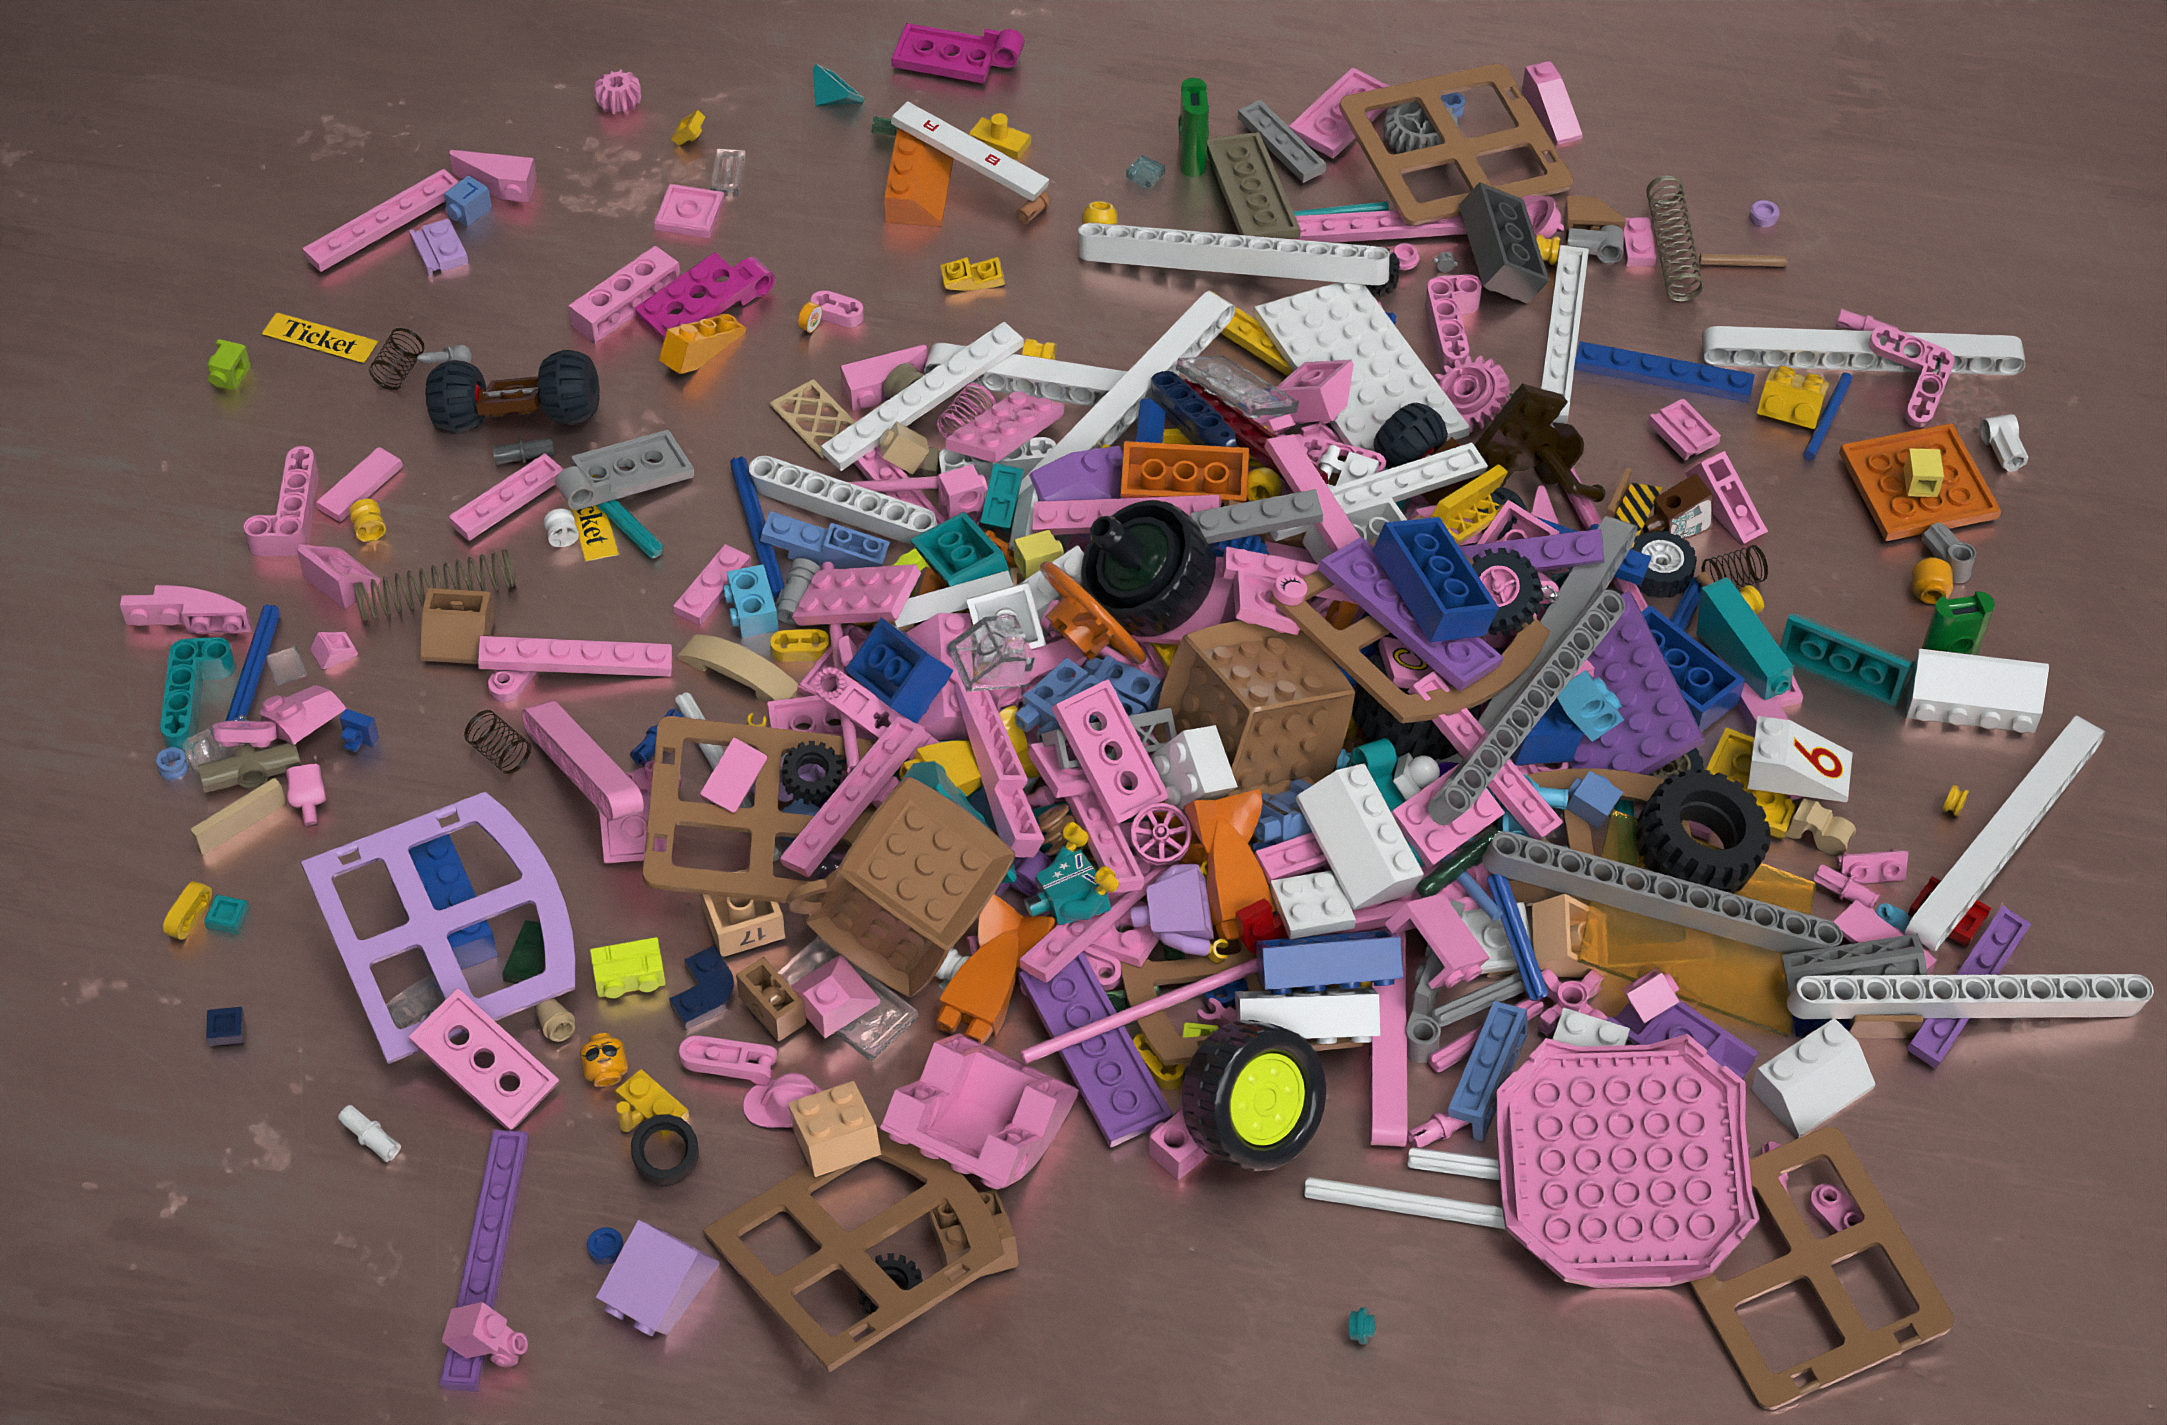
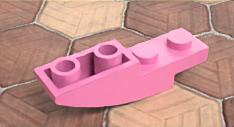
M155 585L153 595L121 596L120 607L126 625L185 624L188 634H234L252 631V625L245 606L232 599L206 590L173 585Z

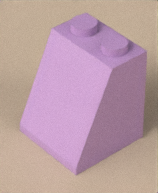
M638 1219L596 1298L607 1303L604 1310L622 1320L625 1314L635 1319L634 1327L650 1336H653L655 1331L668 1335L717 1269L720 1262L662 1229Z

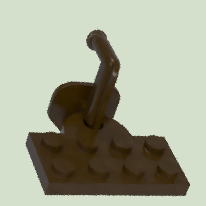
M1522 383L1474 446L1488 465L1486 472L1498 464L1509 471L1501 487H1504L1514 471H1525L1534 468L1545 484L1554 486L1560 483L1569 495L1589 499L1593 502H1601L1606 494L1604 487L1599 484L1593 486L1580 484L1570 471L1583 454V438L1574 426L1570 424H1552L1568 403L1562 394Z

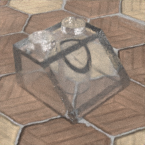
M1016 615L984 617L948 644L947 649L966 692L1028 687L1035 656Z

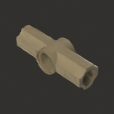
M287 742L264 749L245 745L236 749L232 757L198 765V770L204 792L206 793L238 784L244 788H256L263 785L267 777L285 773L289 768L301 766L296 744L293 745Z

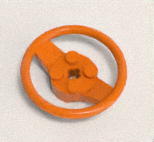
M1045 561L1040 565V571L1045 579L1062 597L1045 617L1052 622V626L1071 645L1079 647L1083 651L1082 654L1090 661L1108 643L1137 665H1141L1146 661V655L1138 643L1085 589L1052 562Z

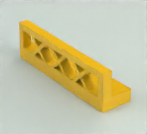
M1498 464L1439 501L1430 518L1440 517L1458 546L1490 526L1504 506L1493 502L1490 493H1493L1495 489L1501 486L1509 471ZM1488 508V514L1478 511V509L1484 510ZM1463 518L1470 519L1473 523L1463 521ZM1449 528L1457 529L1458 535Z

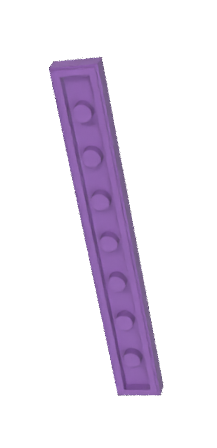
M493 1129L456 1308L483 1302L495 1310L529 1143L528 1132ZM448 1346L440 1380L441 1389L478 1392L485 1355L466 1359Z

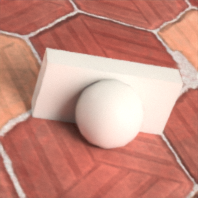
M1407 753L1398 760L1393 782L1407 801L1437 780L1440 776V769L1437 762L1431 757L1423 755L1413 759L1410 753Z

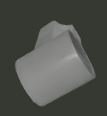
M1607 225L1599 231L1568 229L1566 246L1589 249V255H1597L1599 260L1604 263H1616L1622 259L1624 231L1620 227Z
M1941 522L1931 525L1922 535L1923 543L1936 558L1949 563L1953 571L1954 583L1968 581L1972 574L1976 550L1970 544L1960 542L1946 525H1942Z

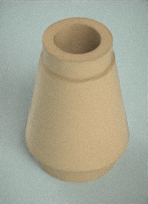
M554 998L534 1006L545 1037L555 1042H560L568 1039L575 1030L574 1016Z

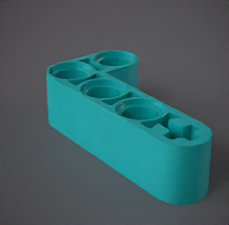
M218 637L181 639L174 642L170 647L160 730L166 748H179L185 753V756L194 750L203 680L226 679L236 670L232 649L226 639Z
M1383 738L1355 747L1346 768L1365 763L1390 812L1406 802V800L1394 784V778L1391 775L1397 760L1395 748L1388 739ZM1407 841V843H1408V845H1409V847H1410L1412 853L1414 854V856H1415V858H1416V860H1417L1419 866H1420V867L1426 866V865L1424 864V862L1421 860V858L1418 856V854H1417V852L1414 850V848H1413V847L1410 845V843Z

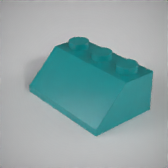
M965 511L910 539L916 550L950 587L1004 571H1008L1010 574L1003 552Z

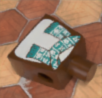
M1697 473L1654 499V515L1647 518L1642 528L1644 533L1668 531L1671 534L1680 535L1685 540L1711 530L1713 494Z

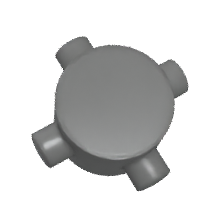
M1442 252L1433 258V263L1437 264V269L1440 272H1450L1458 265V262L1454 261L1451 252Z

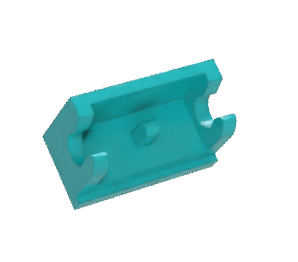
M993 464L980 521L985 529L994 530V528L1004 530L1005 533H1010L1024 469Z

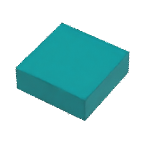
M216 894L204 919L205 927L238 934L250 908L248 901Z

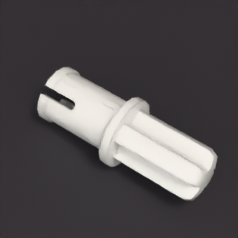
M347 1105L339 1113L338 1119L358 1136V1143L370 1147L385 1162L391 1161L399 1153L401 1144L386 1134L380 1128L381 1125L378 1121L371 1122L352 1105Z

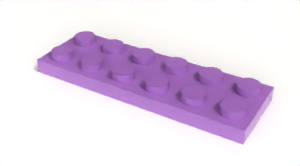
M1363 537L1358 538L1320 561L1317 569L1458 691L1464 690L1500 667L1504 657L1480 637L1430 642L1373 553L1374 547Z
M1083 951L1047 984L1024 970L1019 972L1018 979L1051 1039L1117 1013ZM1124 1025L1058 1051L1110 1148L1148 1132L1161 1122L1166 1123L1173 1117L1171 1109Z

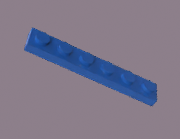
M1582 341L1579 342L1574 370L1746 403L1750 402L1755 374Z

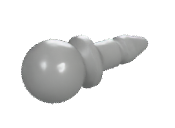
M459 344L452 348L449 346L444 347L443 351L426 352L419 355L417 360L427 364H432L433 362L444 363L452 360L470 363L472 361V352L467 346Z

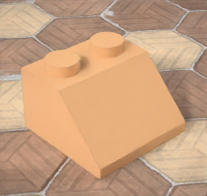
M1567 894L1532 904L1533 952L1541 970L1547 968L1557 977L1584 978L1594 969L1604 978L1608 977L1604 914Z

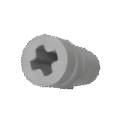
M798 558L793 560L785 579L787 585L781 589L776 602L778 607L777 618L786 624H797L792 616L812 581V577L817 570H821L813 561Z

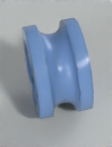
M1455 92L1441 96L1442 102H1445L1446 107H1452L1453 114H1456L1457 118L1463 115L1465 105L1463 95Z
M166 748L156 758L160 775L165 779H179L188 771L189 766L185 753L179 748ZM171 761H175L174 766H170Z

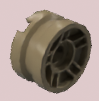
M910 363L900 364L887 376L883 385V394L888 399H891L923 377L924 374L919 372Z

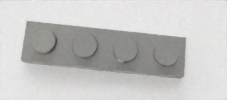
M1258 100L1238 110V119L1252 133L1260 132L1265 146L1303 183L1326 172V163L1262 100Z
M1316 489L1190 513V517L1197 523L1208 544L1323 522V512Z

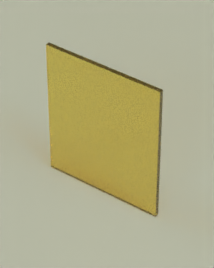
M1612 809L1609 814L1601 852L1602 858L1648 870L1643 863L1645 857L1644 855H1639L1636 846L1638 840L1635 838V827L1638 824V818ZM1692 838L1697 843L1705 847L1716 850H1724L1719 847ZM1761 863L1748 883L1740 891H1735L1734 894L1811 915L1816 883ZM1590 902L1577 962L1632 982L1657 968L1663 975L1669 972L1679 988L1675 995L1681 1000L1784 1037H1788L1791 1033L1793 1014L1787 1007L1789 992L1781 956L1785 955L1784 953L1599 902Z

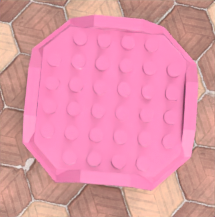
M1685 1034L1649 1045L1582 1047L1546 1038L1529 1055L1528 1060L1516 1072L1514 1071L1497 1089V1150L1501 1205L1505 1229L1563 1281L1594 1288L1673 1286L1707 1278L1758 1224L1760 1218L1752 1193L1745 1126L1746 1082L1726 1065L1722 1067L1707 1054L1708 1050L1690 1035Z

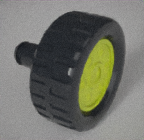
M1239 1020L1226 1024L1206 1038L1195 1052L1190 1064L1184 1070L1182 1110L1188 1132L1197 1146L1203 1149L1206 1154L1229 1165L1251 1171H1268L1283 1166L1296 1158L1307 1147L1320 1125L1326 1103V1079L1323 1065L1313 1046L1304 1037L1292 1030L1258 1020Z

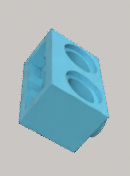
M764 564L727 571L728 584L723 585L726 603H732L733 608L729 609L732 626L739 627L741 638L779 631L777 610Z
M1586 670L1571 679L1557 697L1568 717L1592 742L1624 721L1618 710L1622 707V704L1612 690L1609 691L1600 677L1594 679Z

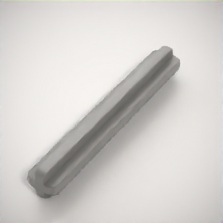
M1520 972L1433 1008L1430 1017L1441 1028L1492 1006L1493 1001L1502 1002L1523 993L1526 989Z

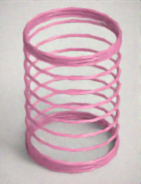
M976 383L967 384L937 419V427L945 438L949 437L940 425L941 417L944 418L950 428L951 426L947 423L945 417H949L950 420L951 418L956 420L962 427L966 425L954 415L952 410L958 412L968 422L970 421L957 410L956 406L960 407L974 420L975 417L961 407L959 402L964 403L967 407L969 406V409L976 415L986 411L985 407L982 410L978 406L976 407L972 400L968 399L967 394L975 396L966 393V390L969 389L967 387L975 386L983 390L991 399L993 406L996 402L989 390Z

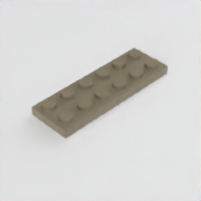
M1260 132L1209 138L1207 140V155L1239 234L1299 239L1300 226Z

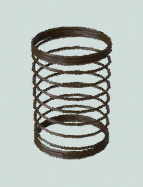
M396 328L392 330L369 368V374L372 379L383 388L390 390L400 389L417 363V357L424 352V342L416 333L409 329ZM396 331L411 334L420 342L422 351L420 352L418 348L419 353L415 352L413 354L401 349L399 346H403L395 343L393 340L401 339L393 338L392 335H402L394 333ZM388 348L399 351L397 353L406 357L409 361H404L401 357H395L394 353L390 352ZM385 352L403 361L406 366L400 363L397 364L403 370H399L391 363L384 361L382 357H387ZM387 357L391 362H393V358ZM376 364H380L383 369L385 368L382 365L393 369L397 373L394 375H398L401 379H390L401 380V383H389L379 376L377 377L388 384L401 385L392 387L380 382L372 373V366L375 365L377 368Z
M1751 545L1729 554L1724 553L1723 556L1718 555L1717 558L1705 559L1701 566L1702 573L1706 571V562H1710V572L1714 582H1716L1712 574L1711 564L1715 568L1718 580H1721L1723 578L1717 561L1722 567L1725 578L1727 576L1723 567L1724 559L1730 571L1731 581L1733 577L1737 583V589L1744 587L1743 583L1747 584L1744 582V574L1749 579L1747 585L1751 586L1754 583L1758 584L1765 581L1768 577L1767 560L1757 545ZM1751 548L1756 552L1760 562V579L1756 575L1755 562L1750 553ZM1743 549L1746 550L1745 555L1741 552ZM1737 551H1740V559L1736 554ZM1731 553H1734V561L1730 556ZM1741 553L1743 554L1749 570V577L1746 575L1745 570L1743 568L1741 562ZM1725 555H1728V562L1724 558ZM1735 555L1741 564L1743 579L1737 570ZM1750 556H1751L1752 561H1753V563H1754L1755 572H1754V570H1753V568H1752V565H1751ZM1718 557H1722V564L1718 560ZM1729 557L1734 563L1737 574V581L1731 572V568L1729 565ZM1760 557H1761V559H1762L1763 566H1764V578H1763V580H1761V578H1762V564H1761ZM1750 574L1754 578V582L1750 580ZM1738 575L1743 581L1742 586L1738 583Z
M492 710L479 712L469 721L465 728V740L504 774L516 772L527 762L530 756L531 743L513 730L511 726ZM486 713H493L482 717L494 715V718L487 720L476 730L472 741H469L470 731L482 719L478 718ZM493 720V724L482 732L478 740L473 741L477 731L485 723ZM504 727L503 732L498 734L499 729ZM488 728H490L489 731H488L483 737H481V736L483 735V733H484ZM497 730L496 735L485 745H488L486 751H482L487 738ZM509 731L508 735L502 738L504 732ZM502 734L498 742L488 750L493 740ZM513 735V739L509 741L511 742V744L508 745L507 748L501 754V756L497 758L500 751L509 743L507 742L508 737ZM507 737L501 748L493 753L496 746ZM483 742L482 747H478V744ZM522 742V748L517 755L518 757L523 749V743L526 742L527 749L523 759L513 769L503 771L502 768L511 765L517 757L507 766L502 767V763L511 757L518 744ZM516 745L514 751L510 754V756L503 761L504 757L510 751V749ZM493 749L491 755H487V752ZM497 753L496 758L491 759L492 755Z

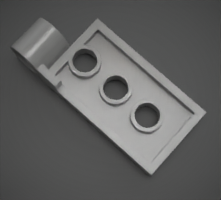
M669 429L573 455L571 456L572 467L562 470L556 477L555 484L571 509L579 510L694 477V468ZM653 459L654 461H657V463H651L647 460ZM620 467H626L627 469H630V470L624 471V470H621V469H619V468H620ZM597 474L598 476L603 477V478L597 479V478H593V477H591V476Z
M1452 900L1450 904L1462 919L1465 904ZM1429 944L1425 953L1427 957L1425 964H1420L1416 974L1415 983L1417 985L1412 997V1002H1414L1413 1011L1406 1027L1407 1057L1417 1063H1427L1429 1055L1438 1050L1441 1034L1439 1024L1429 1017L1441 987L1431 989L1428 983L1445 966ZM1417 1038H1424L1426 1039V1041H1422Z

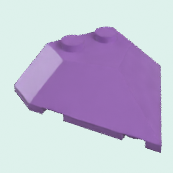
M1119 446L1072 452L1032 471L1029 477L1041 502L1124 498L1121 497L1123 451ZM1090 533L1079 534L1088 543L1090 542Z

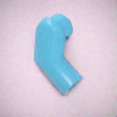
M1889 903L1880 904L1876 909L1877 915L1891 926L1900 929L1905 935V930L1910 922L1909 915Z

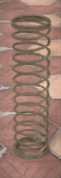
M1661 176L1649 183L1646 193L1654 225L1653 228L1657 240L1656 244L1662 265L1666 293L1672 300L1689 301L1700 295L1704 284L1699 269L1700 265L1697 261L1698 256L1694 245L1695 241L1692 237L1693 232L1689 221L1690 217L1687 213L1688 209L1684 198L1683 185L1677 177ZM1673 180L1680 186H1664L1650 196L1651 189L1658 182ZM1672 187L1679 190L1677 194L1670 193L1660 196L1658 199L1653 198L1658 191ZM1675 195L1670 199L1660 200L1663 197ZM1678 204L1682 205L1681 209H1670L1663 213L1657 212L1660 208H1670ZM1671 211H1676L1675 213L1666 214ZM1679 212L1684 213L1682 217H1672L1665 221L1659 220L1661 216H1671ZM1680 220L1686 221L1684 225H1673L1666 229L1660 228L1663 224H1672ZM1683 227L1687 229L1685 233H1675L1668 237L1662 236L1666 231L1673 232ZM1683 236L1689 237L1687 241H1676L1669 245L1664 244L1667 239L1674 240ZM1686 243L1691 245L1688 249H1678L1671 253L1666 252V249L1669 247H1680ZM1688 251L1692 253L1690 257H1680L1673 261L1667 259L1671 255H1681ZM1689 259L1694 261L1692 265H1682L1675 269L1669 268L1672 263H1682ZM1689 268L1696 269L1693 273H1682L1675 277L1671 276V273L1674 271H1684ZM1689 277L1696 279L1687 285L1672 284L1677 279ZM1697 281L1700 282L1696 290L1685 294L1676 293L1670 289V286L1683 288L1691 286ZM1672 294L1682 295V296L1690 295V294H1693V295L1687 296V297H1676V296H1673Z
M507 548L505 550L502 549L505 572L499 556L495 551L492 552L493 575L486 557L481 554L479 558L481 578L474 560L468 557L469 581L462 563L457 559L455 563L457 584L450 566L445 562L443 571L446 589H449L448 569L454 588L461 590L460 566L468 590L474 591L471 573L472 563L482 591H486L483 570L484 560L494 590L497 591L498 582L495 557L506 587L508 589L510 587L513 588V586L516 587V577L509 550ZM432 565L433 588H436V573L441 589H445L438 569L435 565ZM419 569L421 594L412 572L409 570L407 572L410 600L398 573L395 574L397 601L386 576L383 577L385 604L376 581L371 579L373 608L364 584L362 582L354 583L353 586L362 621H368L362 590L373 618H377L374 587L385 615L389 616L386 583L397 612L399 614L402 612L398 580L409 609L412 611L414 604L410 577L423 607L425 602L423 576L428 588H431L424 569Z

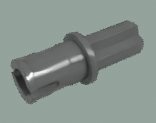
M551 438L523 442V439H519V443L493 446L496 465L522 460L523 463H527V459L538 458L543 454L552 456L555 453L554 443Z

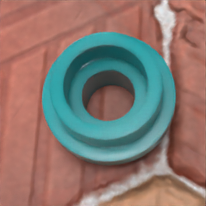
M1361 1307L1359 1311H1351L1349 1335L1351 1340H1358L1360 1344H1367L1369 1337H1374L1376 1321L1374 1315H1369L1368 1308Z

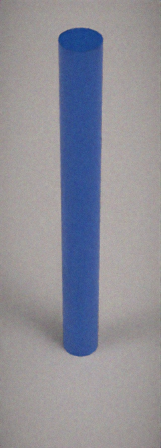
M1842 373L1803 453L1804 458L1807 460L1815 458L1853 379L1849 373Z

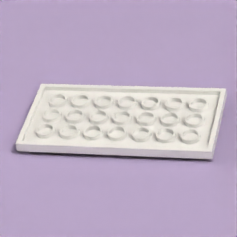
M1337 282L1254 307V317L1293 372L1304 362L1352 360L1354 366L1347 407L1337 415L1336 420L1330 422L1344 444L1375 452L1373 442L1378 430L1396 411L1410 403L1425 404L1437 411L1445 422L1448 432L1447 440L1451 437L1457 440L1469 436L1470 426L1364 284Z

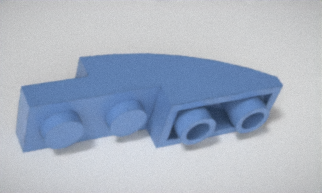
M772 511L769 512L760 538L761 542L789 550L787 557L789 559H808L818 566H822L824 562L829 561L834 564L835 569L881 567L890 543L889 541L834 523L830 524L829 529H825Z

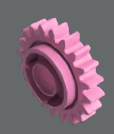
M1481 355L1478 356L1475 362L1472 361L1470 356H1467L1464 364L1455 359V368L1453 369L1445 365L1446 374L1435 375L1439 386L1470 426L1469 433H1472L1475 424L1484 429V421L1488 420L1492 423L1494 420L1493 414H1498L1502 410L1500 405H1505L1508 402L1506 395L1511 393V389L1508 385L1510 381L1506 373H1504L1500 364L1495 365L1491 358L1485 362Z

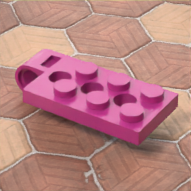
M906 23L891 62L892 67L985 83L991 65L1012 68L1017 64L1025 40L1021 33L1013 29H1004L1002 31L985 29L983 37ZM924 48L930 49L928 51H922Z
M714 252L635 307L637 316L664 341L667 329L715 317L737 301L743 307L755 297L766 295L775 284V275L755 257H748L732 268ZM720 277H729L725 282H715ZM697 293H706L702 298H692ZM674 309H682V312L677 315L669 314Z

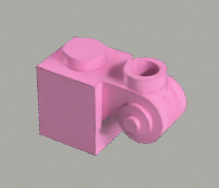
M483 1302L451 1309L441 1342L466 1359L491 1354L490 1360L496 1365L503 1367L515 1366L518 1363L519 1355L524 1354L528 1348L526 1336L521 1332L516 1333L506 1326L507 1319Z

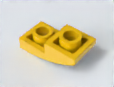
M968 257L940 265L944 286L949 290H981L1005 285L999 257L970 264Z

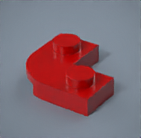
M1265 898L1235 912L1239 939L1248 951L1255 955V941L1289 938L1280 914L1273 917L1272 906Z

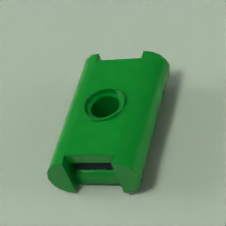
M1188 78L1181 85L1178 150L1180 153L1181 171L1188 177H1199L1206 170L1207 140L1209 139V105L1206 91L1207 85L1199 78Z
M1975 591L1974 596L1949 600L1945 596L1939 598L1921 649L1978 655L1995 606L1994 599L1989 594L1981 591Z

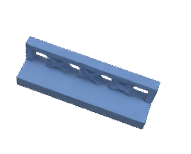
M1493 1001L1449 1105V1117L1472 1123L1473 1139L1484 1141L1496 1112L1497 1089L1512 1074L1528 1035L1527 1009Z

